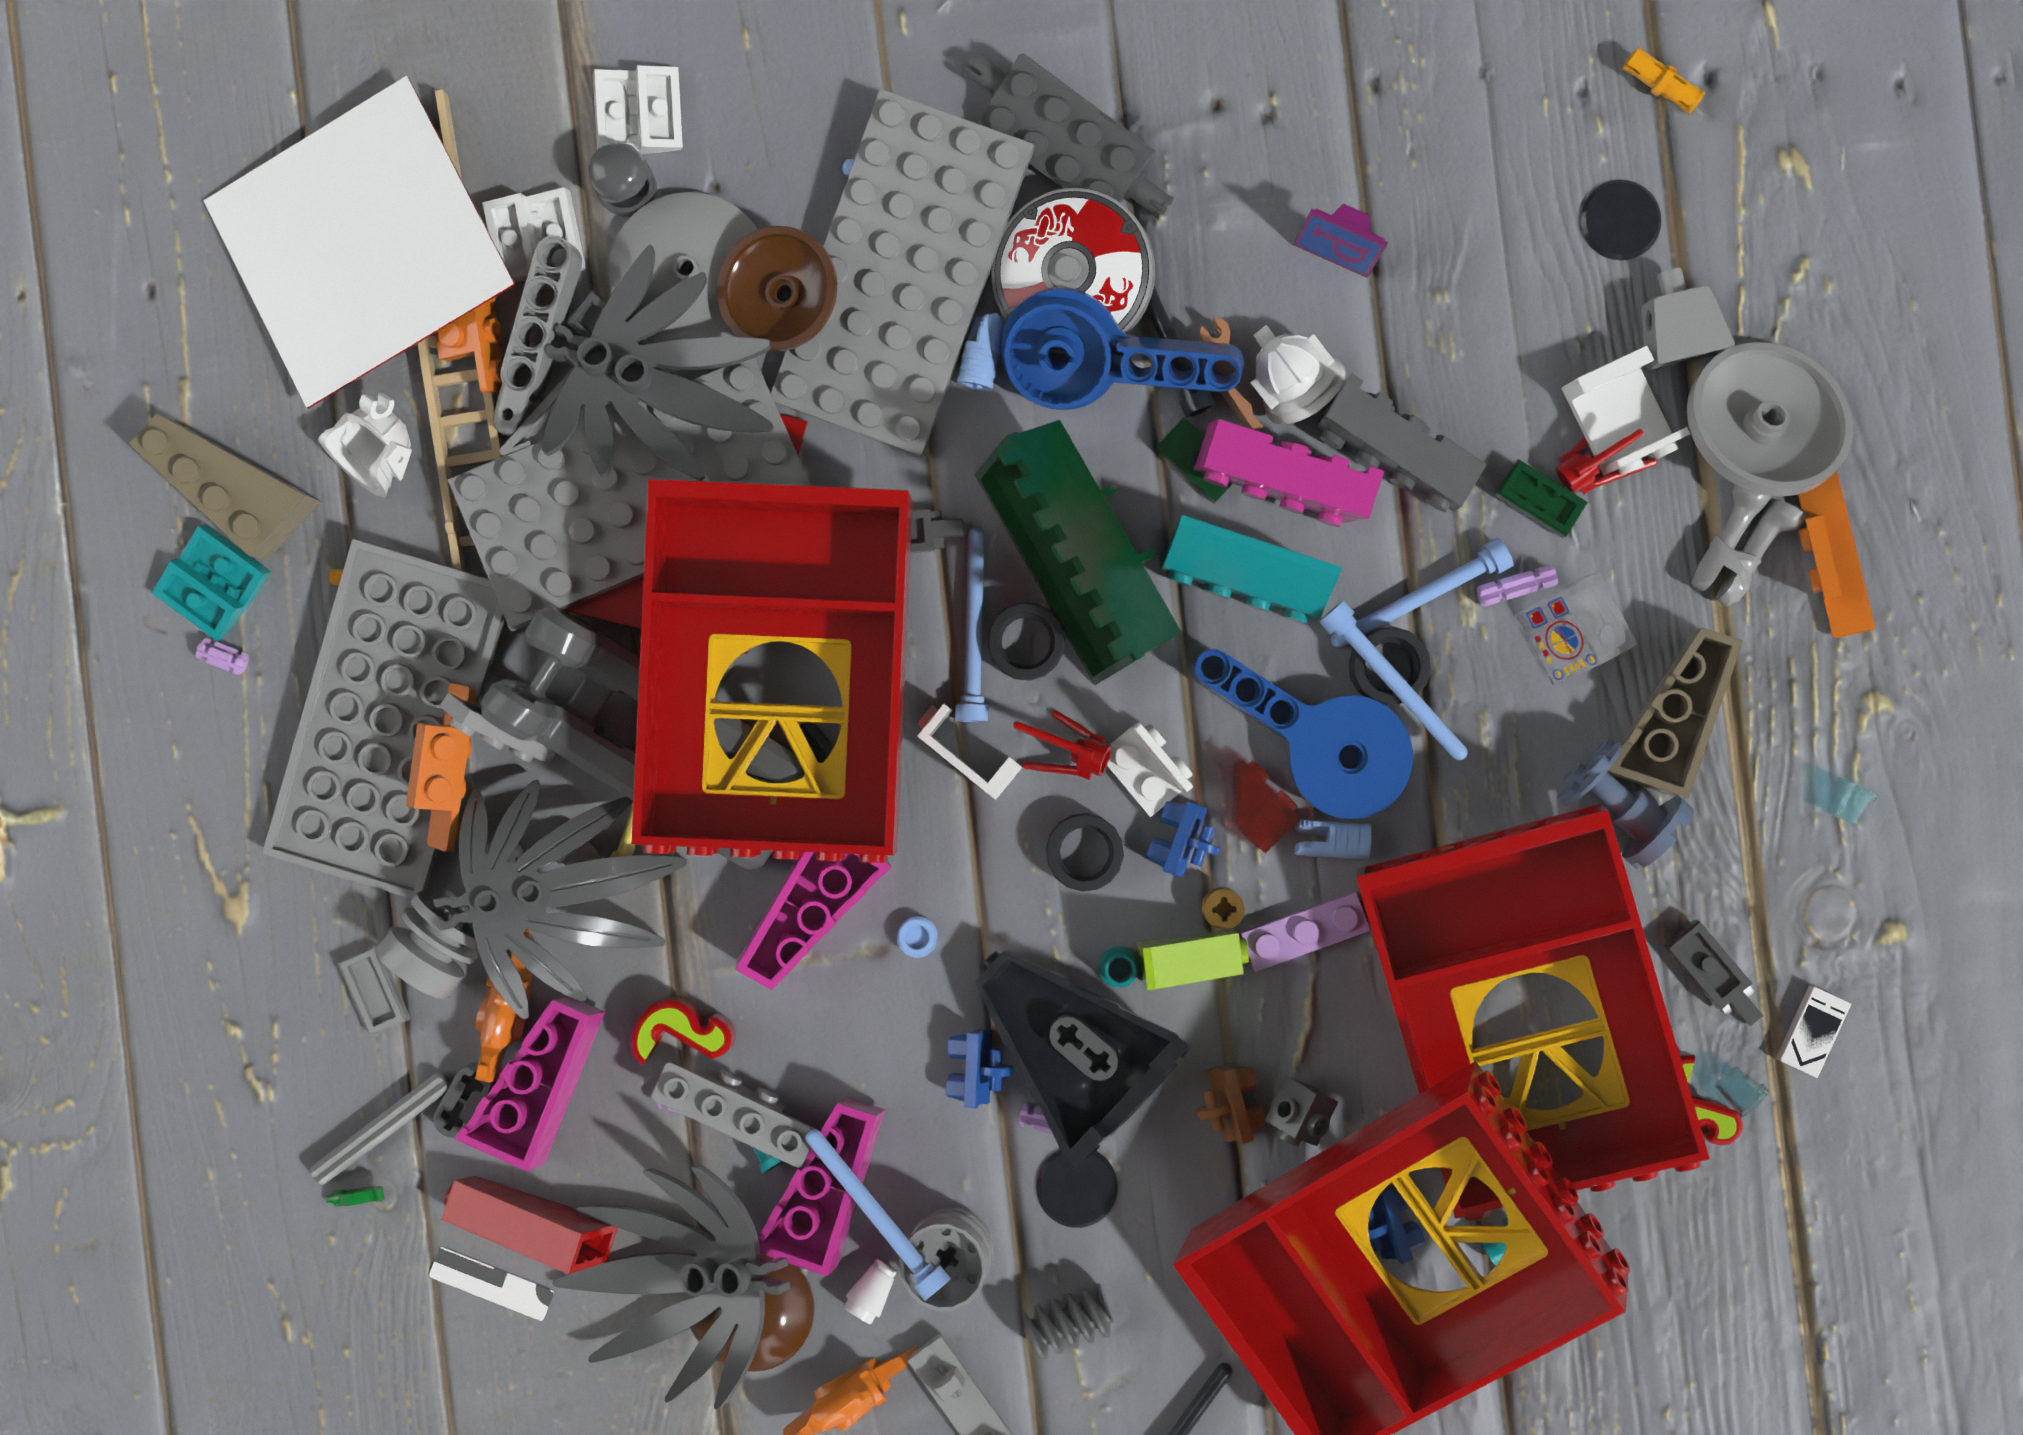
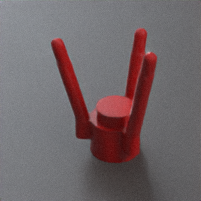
M1637 429L1593 458L1588 453L1579 455L1588 446V442L1585 436H1583L1570 451L1559 457L1562 464L1557 466L1555 470L1566 489L1574 494L1580 491L1585 495L1596 487L1657 465L1658 460L1655 458L1643 461L1644 466L1623 476L1616 470L1595 478L1600 473L1599 464L1643 436V430Z
M1058 710L1052 711V717L1086 740L1079 738L1074 743L1019 721L1013 723V727L1019 731L1071 751L1070 761L1077 763L1076 766L1024 761L1021 765L1023 769L1076 775L1090 780L1093 774L1102 776L1108 765L1112 746L1105 744L1106 738L1092 733Z

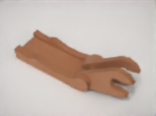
M1214 317L1215 321H1212L1215 331L1219 334L1218 338H1212L1209 332L1201 325L1198 334L1199 341L1229 344L1231 331L1228 323L1222 318ZM1219 360L1213 364L1218 373L1228 375V363L1226 360ZM1236 388L1220 392L1243 427L1256 431L1264 427L1253 415L1252 405L1238 393Z

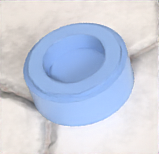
M924 916L907 918L897 931L899 948L906 955L915 958L924 957L931 953L938 941V931L935 924Z

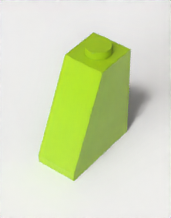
M1235 930L1138 941L1142 982L1147 990L1242 975V964L1249 963L1246 938L1239 939V933Z

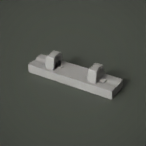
M941 1332L907 1356L908 1363L960 1435H1013Z

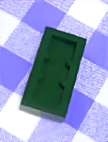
M1183 417L1155 449L1215 504L1231 487L1232 483L1228 482L1227 487L1211 484L1203 480L1205 474L1194 470L1205 436Z
M1520 459L1514 462L1494 496L1562 538L1567 537L1588 503Z

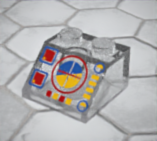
M1600 572L1586 575L1515 613L1553 685L1601 665L1638 645Z

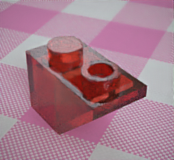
M1238 760L1233 765L1232 823L1260 852L1266 853L1300 820L1293 812L1298 806L1283 790L1275 793L1265 783L1270 777L1255 761L1252 760L1247 765L1244 760Z

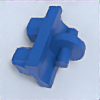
M1167 801L1160 822L1174 826L1178 830L1173 843L1155 837L1151 842L1147 857L1163 866L1164 872L1183 877L1194 847L1195 850L1190 861L1191 864L1201 867L1206 852L1218 856L1220 848L1210 844L1215 828L1203 825L1199 839H1197L1208 808L1189 801L1187 805Z
M981 1028L967 1034L951 1036L948 1039L949 1058L966 1060L965 1074H949L946 1095L947 1097L964 1101V1108L976 1109L978 1105L990 1103V1091H1001L1002 1077L1014 1075V1066L1002 1063L1003 1049H992L993 1029Z
M1394 1185L1387 1186L1375 1200L1369 1216L1368 1232L1374 1252L1380 1251L1383 1259H1398L1399 1263L1404 1264L1413 1260L1411 1251L1424 1244L1425 1238L1422 1228L1417 1222L1408 1221L1402 1223L1399 1212L1410 1207Z

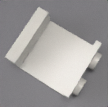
M1648 346L1591 371L1561 388L1594 456L1637 429H1642L1644 432L1643 436L1599 464L1603 475L1617 469L1621 476L1644 466L1642 457L1653 452L1655 459H1659L1679 449L1676 441L1690 435L1687 427L1672 434L1641 370L1643 366L1654 361Z
M945 704L939 710L932 705L917 724L923 729L918 737L996 800L1022 767L1009 757L988 782L932 736L953 711Z

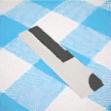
M444 1247L439 1248L429 1273V1277L539 1321L544 1319L554 1291Z

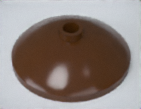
M788 226L765 227L741 239L725 258L717 283L719 309L725 323L737 337L768 339L771 345L769 351L791 350L814 338L828 322L837 298V275L828 252L809 234ZM790 288L792 292L791 297L787 301H782L781 295L783 291Z
M761 1254V1258L769 1261L775 1259ZM788 1263V1266L763 1275L776 1276L779 1281H790V1290L779 1295L768 1294L764 1291L765 1315L763 1329L757 1351L748 1372L772 1369L788 1361L799 1351L809 1335L814 1320V1296L807 1277L798 1266ZM721 1308L694 1325L699 1341H701L706 1332L722 1314ZM734 1335L730 1340L729 1344L727 1345V1347L725 1348V1350L723 1351V1353L717 1359V1361L724 1365Z

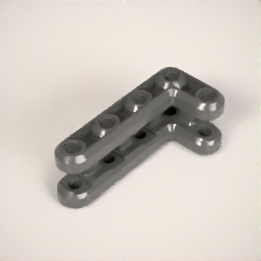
M554 607L537 611L526 629L527 643L546 652V660L531 684L507 679L492 684L480 703L482 717L498 729L517 739L536 741L633 800L636 747L624 746L603 733L604 728L597 725L595 720L614 692L627 694L638 701L640 655L569 612ZM562 665L584 672L585 675L567 704L557 703L545 695L546 690ZM717 718L714 720L720 745L727 757L733 759L754 725L744 719ZM768 735L746 770L748 776L758 780L765 779L770 783L792 782L803 778L805 775L793 749ZM719 848L720 855L750 871L763 867L773 850H761V855H756L753 858L730 857V849Z

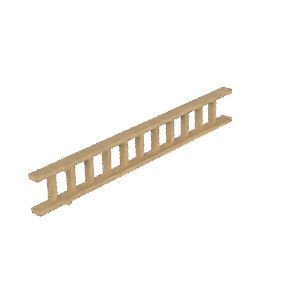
M443 89L435 90L441 129L436 131L461 178L449 96ZM429 336L417 345L445 514V531L448 533L453 568L467 572L463 548L475 545L471 535L461 537L457 511L459 506L448 479L452 478L451 468L491 462L502 457L498 451L504 445L503 435L497 431L493 420L497 397L494 394L483 393L485 410L442 416L438 387L478 381L477 369L436 375L432 348H437L435 336ZM488 422L492 450L455 456L448 455L444 428Z

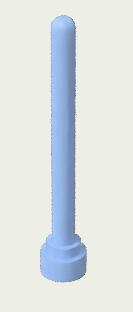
M972 527L968 532L964 696H960V704H956L955 721L988 722V705H984L985 697L980 696L984 531L980 527Z
M1496 538L1483 545V550L1477 553L1478 558L1358 620L1355 626L1366 635L1484 572L1488 574L1493 572L1497 574L1502 573L1514 566L1512 557L1500 538ZM1335 633L1331 636V644L1336 648H1342L1349 644L1343 636L1338 638Z
M1344 600L1341 601L1319 623L1329 634L1334 632L1338 638L1343 636L1455 760H1463L1467 756V748L1355 626L1357 620L1352 616L1355 612Z
M816 1129L810 1130L806 1134L807 1143L913 1272L914 1276L912 1279L917 1284L914 1288L923 1300L926 1301L951 1278L940 1265L936 1267L932 1262L927 1263L823 1134Z

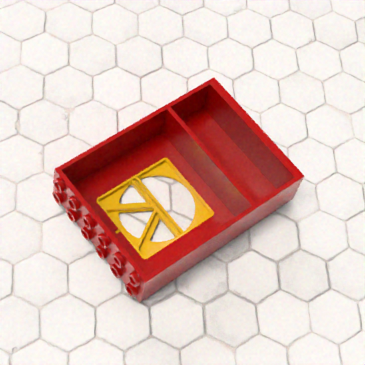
M648 479L631 844L644 845L643 853L652 854L676 852V846L687 847V855L698 856L718 854L719 848L730 849V857L747 858L761 855V850H773V858L799 859V857H803V852H816V860L842 861V859H845V854H859V862L885 863V861H888V855L893 856L898 851L913 500L909 490ZM782 641L803 646L824 661L837 681L843 707L715 701V697L723 675L741 654L764 643ZM717 718L758 720L735 757L729 759L718 740L714 720ZM777 721L805 773L803 778L792 782L768 783L754 779L746 774L747 768ZM798 722L840 724L841 730L837 742L823 763L817 761Z
M1601 803L1358 868L1356 879L1419 1094L1475 1061L1479 1066L1521 1056L1511 1095L1509 1098H1505L1502 1095L1501 1097L1509 1108L1515 1106L1520 1111L1527 1124V1133L1535 1143L1539 1141L1546 1147L1553 1161L1551 1166L1560 1178L1566 1177L1576 1191L1589 1187L1593 1192L1604 1191L1613 1188L1616 1185L1615 1181L1632 1178L1635 1182L1647 1181L1657 1177L1658 1171L1675 1168V1171L1678 1172L1690 1171L1700 1167V1161L1710 1159L1609 811ZM1527 973H1545L1561 978L1577 988L1587 998L1598 1016L1595 1019L1473 1049L1472 1030L1476 1012L1489 991L1507 978ZM1603 1036L1604 1053L1598 1075L1595 1077L1591 1076L1561 1046ZM1540 1051L1582 1089L1583 1095L1555 1109L1538 1110L1526 1107ZM1440 1167L1446 1186L1452 1175V1170ZM1471 1177L1453 1213L1455 1219L1465 1217L1466 1221H1475L1489 1216V1211L1504 1207L1492 1189L1478 1178Z
M1476 1061L1190 1230L1173 1263L1176 1271L1294 1435H1392L1626 1312L1627 1292H1629L1628 1273L1630 1272L1626 1258L1619 1249H1611L1603 1238L1604 1231L1598 1219L1591 1212L1585 1213L1577 1202L1579 1200L1578 1194L1572 1183L1566 1177H1559L1551 1166L1553 1161L1546 1147L1539 1141L1536 1143L1526 1131L1527 1124L1520 1111L1515 1106L1509 1108L1500 1095L1501 1088L1496 1078L1488 1070L1483 1072ZM1432 1167H1444L1452 1170V1175L1434 1210L1409 1177L1410 1172ZM1471 1177L1478 1178L1493 1190L1501 1201L1508 1218L1507 1226L1445 1225ZM1391 1182L1459 1274L1466 1287L1449 1291H1431L1417 1288L1393 1276L1380 1263L1371 1246L1368 1222L1375 1200ZM1457 1242L1504 1243L1506 1250L1496 1267L1483 1277Z

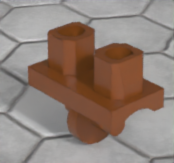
M1220 1066L1207 1069L1212 1089L1203 1091L1206 1105L1196 1109L1197 1119H1210L1213 1132L1223 1130L1225 1141H1239L1240 1144L1254 1141L1252 1134L1266 1127L1267 1122L1265 1121L1266 1116L1261 1105L1252 1104L1246 1107L1244 1105L1242 1094L1256 1089L1257 1082L1253 1069Z

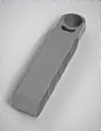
M550 235L544 237L535 248L501 367L500 377L502 386L493 420L497 431L511 437L532 414L538 398H540L541 393L545 391L555 360L548 358L544 350L547 344L555 348L559 347L561 339L558 338L555 329L558 324L565 326L582 267V257L578 249L559 236ZM559 249H565L566 259L564 263L558 267H553L551 259L554 252ZM553 288L555 293L553 302L549 306L542 307L540 303L542 293L546 289ZM541 327L543 339L540 344L531 347L529 335L534 329ZM529 367L532 372V378L526 386L521 387L518 383V374L523 368ZM523 415H524V421L519 424V422L521 421V419H522V417H523Z

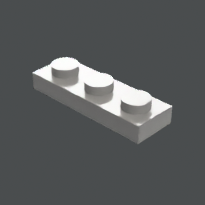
M449 692L439 706L453 717L450 724L457 730L469 736H472L477 731L481 733L480 738L500 750H502L504 745L510 746L509 751L526 762L530 763L534 757L550 764L556 754L536 741L520 740L498 729L482 717L481 707Z

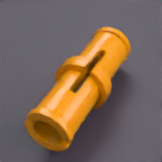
M1640 46L1636 47L1622 67L1624 71L1635 76L1650 87V93L1656 97L1661 95L1670 100L1688 115L1697 107L1705 95L1704 90H1701L1676 72L1677 68L1672 64L1666 66L1644 51Z

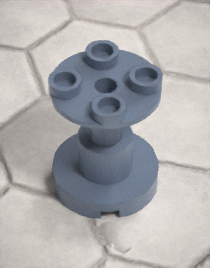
M1606 737L1592 751V759L1584 766L1580 762L1575 764L1563 778L1567 785L1559 792L1557 799L1560 800L1563 806H1569L1589 791L1594 793L1615 812L1612 821L1630 836L1623 849L1622 857L1634 868L1638 869L1639 864L1644 868L1657 860L1677 840L1673 836L1678 824H1681L1686 829L1693 817L1694 809L1681 797H1674L1658 806L1641 790L1633 794L1607 772L1618 758L1622 746L1618 742H1614L1609 737Z

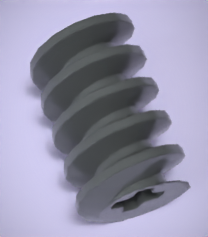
M1100 1283L1097 1284L1095 1298L1090 1295L1086 1288L1081 1289L1080 1303H1077L1070 1293L1066 1294L1065 1308L1063 1309L1055 1299L1050 1300V1313L1048 1314L1044 1312L1039 1304L1035 1305L1033 1319H1030L1022 1309L1024 1323L1031 1344L1043 1360L1048 1358V1345H1051L1057 1354H1061L1064 1351V1339L1069 1342L1072 1348L1076 1349L1079 1348L1080 1334L1085 1337L1088 1343L1095 1342V1329H1098L1105 1338L1110 1337L1111 1323H1113Z

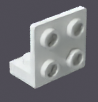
M1138 722L1110 744L1112 752L1107 767L1147 815L1152 817L1165 806L1167 801L1170 802L1180 792H1188L1193 788V785L1188 781L1193 774L1178 756L1168 757L1161 748L1166 741L1151 724L1143 727Z

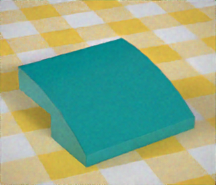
M208 524L197 526L180 558L169 562L152 594L214 640L220 641L254 600L272 571L253 557L248 556L242 549Z

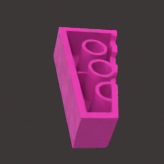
M1221 419L1208 424L1194 467L1195 471L1205 474L1203 480L1221 487H1227L1228 482L1243 487L1241 493L1245 496L1263 501L1266 496L1280 501L1279 507L1284 510L1303 514L1305 509L1318 514L1317 521L1334 527H1340L1341 523L1369 519L1385 470L1370 466L1369 470L1356 471L1349 468V459L1340 456L1318 455L1317 458L1311 457L1312 451L1307 446L1287 441H1280L1279 446L1272 444L1273 437L1269 434Z
M803 852V857L795 860L736 961L735 970L772 990L800 962L810 949L837 924V921L867 893V890L892 867L890 862H859V854H845V859H842V861L816 860V852Z
M569 996L552 1000L521 1043L522 1047L512 1061L506 1064L499 1074L500 1078L488 1095L483 1097L475 1108L476 1112L467 1125L461 1128L454 1139L527 1172L544 1165L605 1011Z
M846 1097L836 1104L820 1132L863 1184L886 1109ZM810 1148L802 1167L798 1168L788 1188L779 1203L776 1204L767 1223L759 1234L758 1240L761 1254L775 1259L787 1257L789 1264L828 1276L839 1264L857 1203L814 1150Z

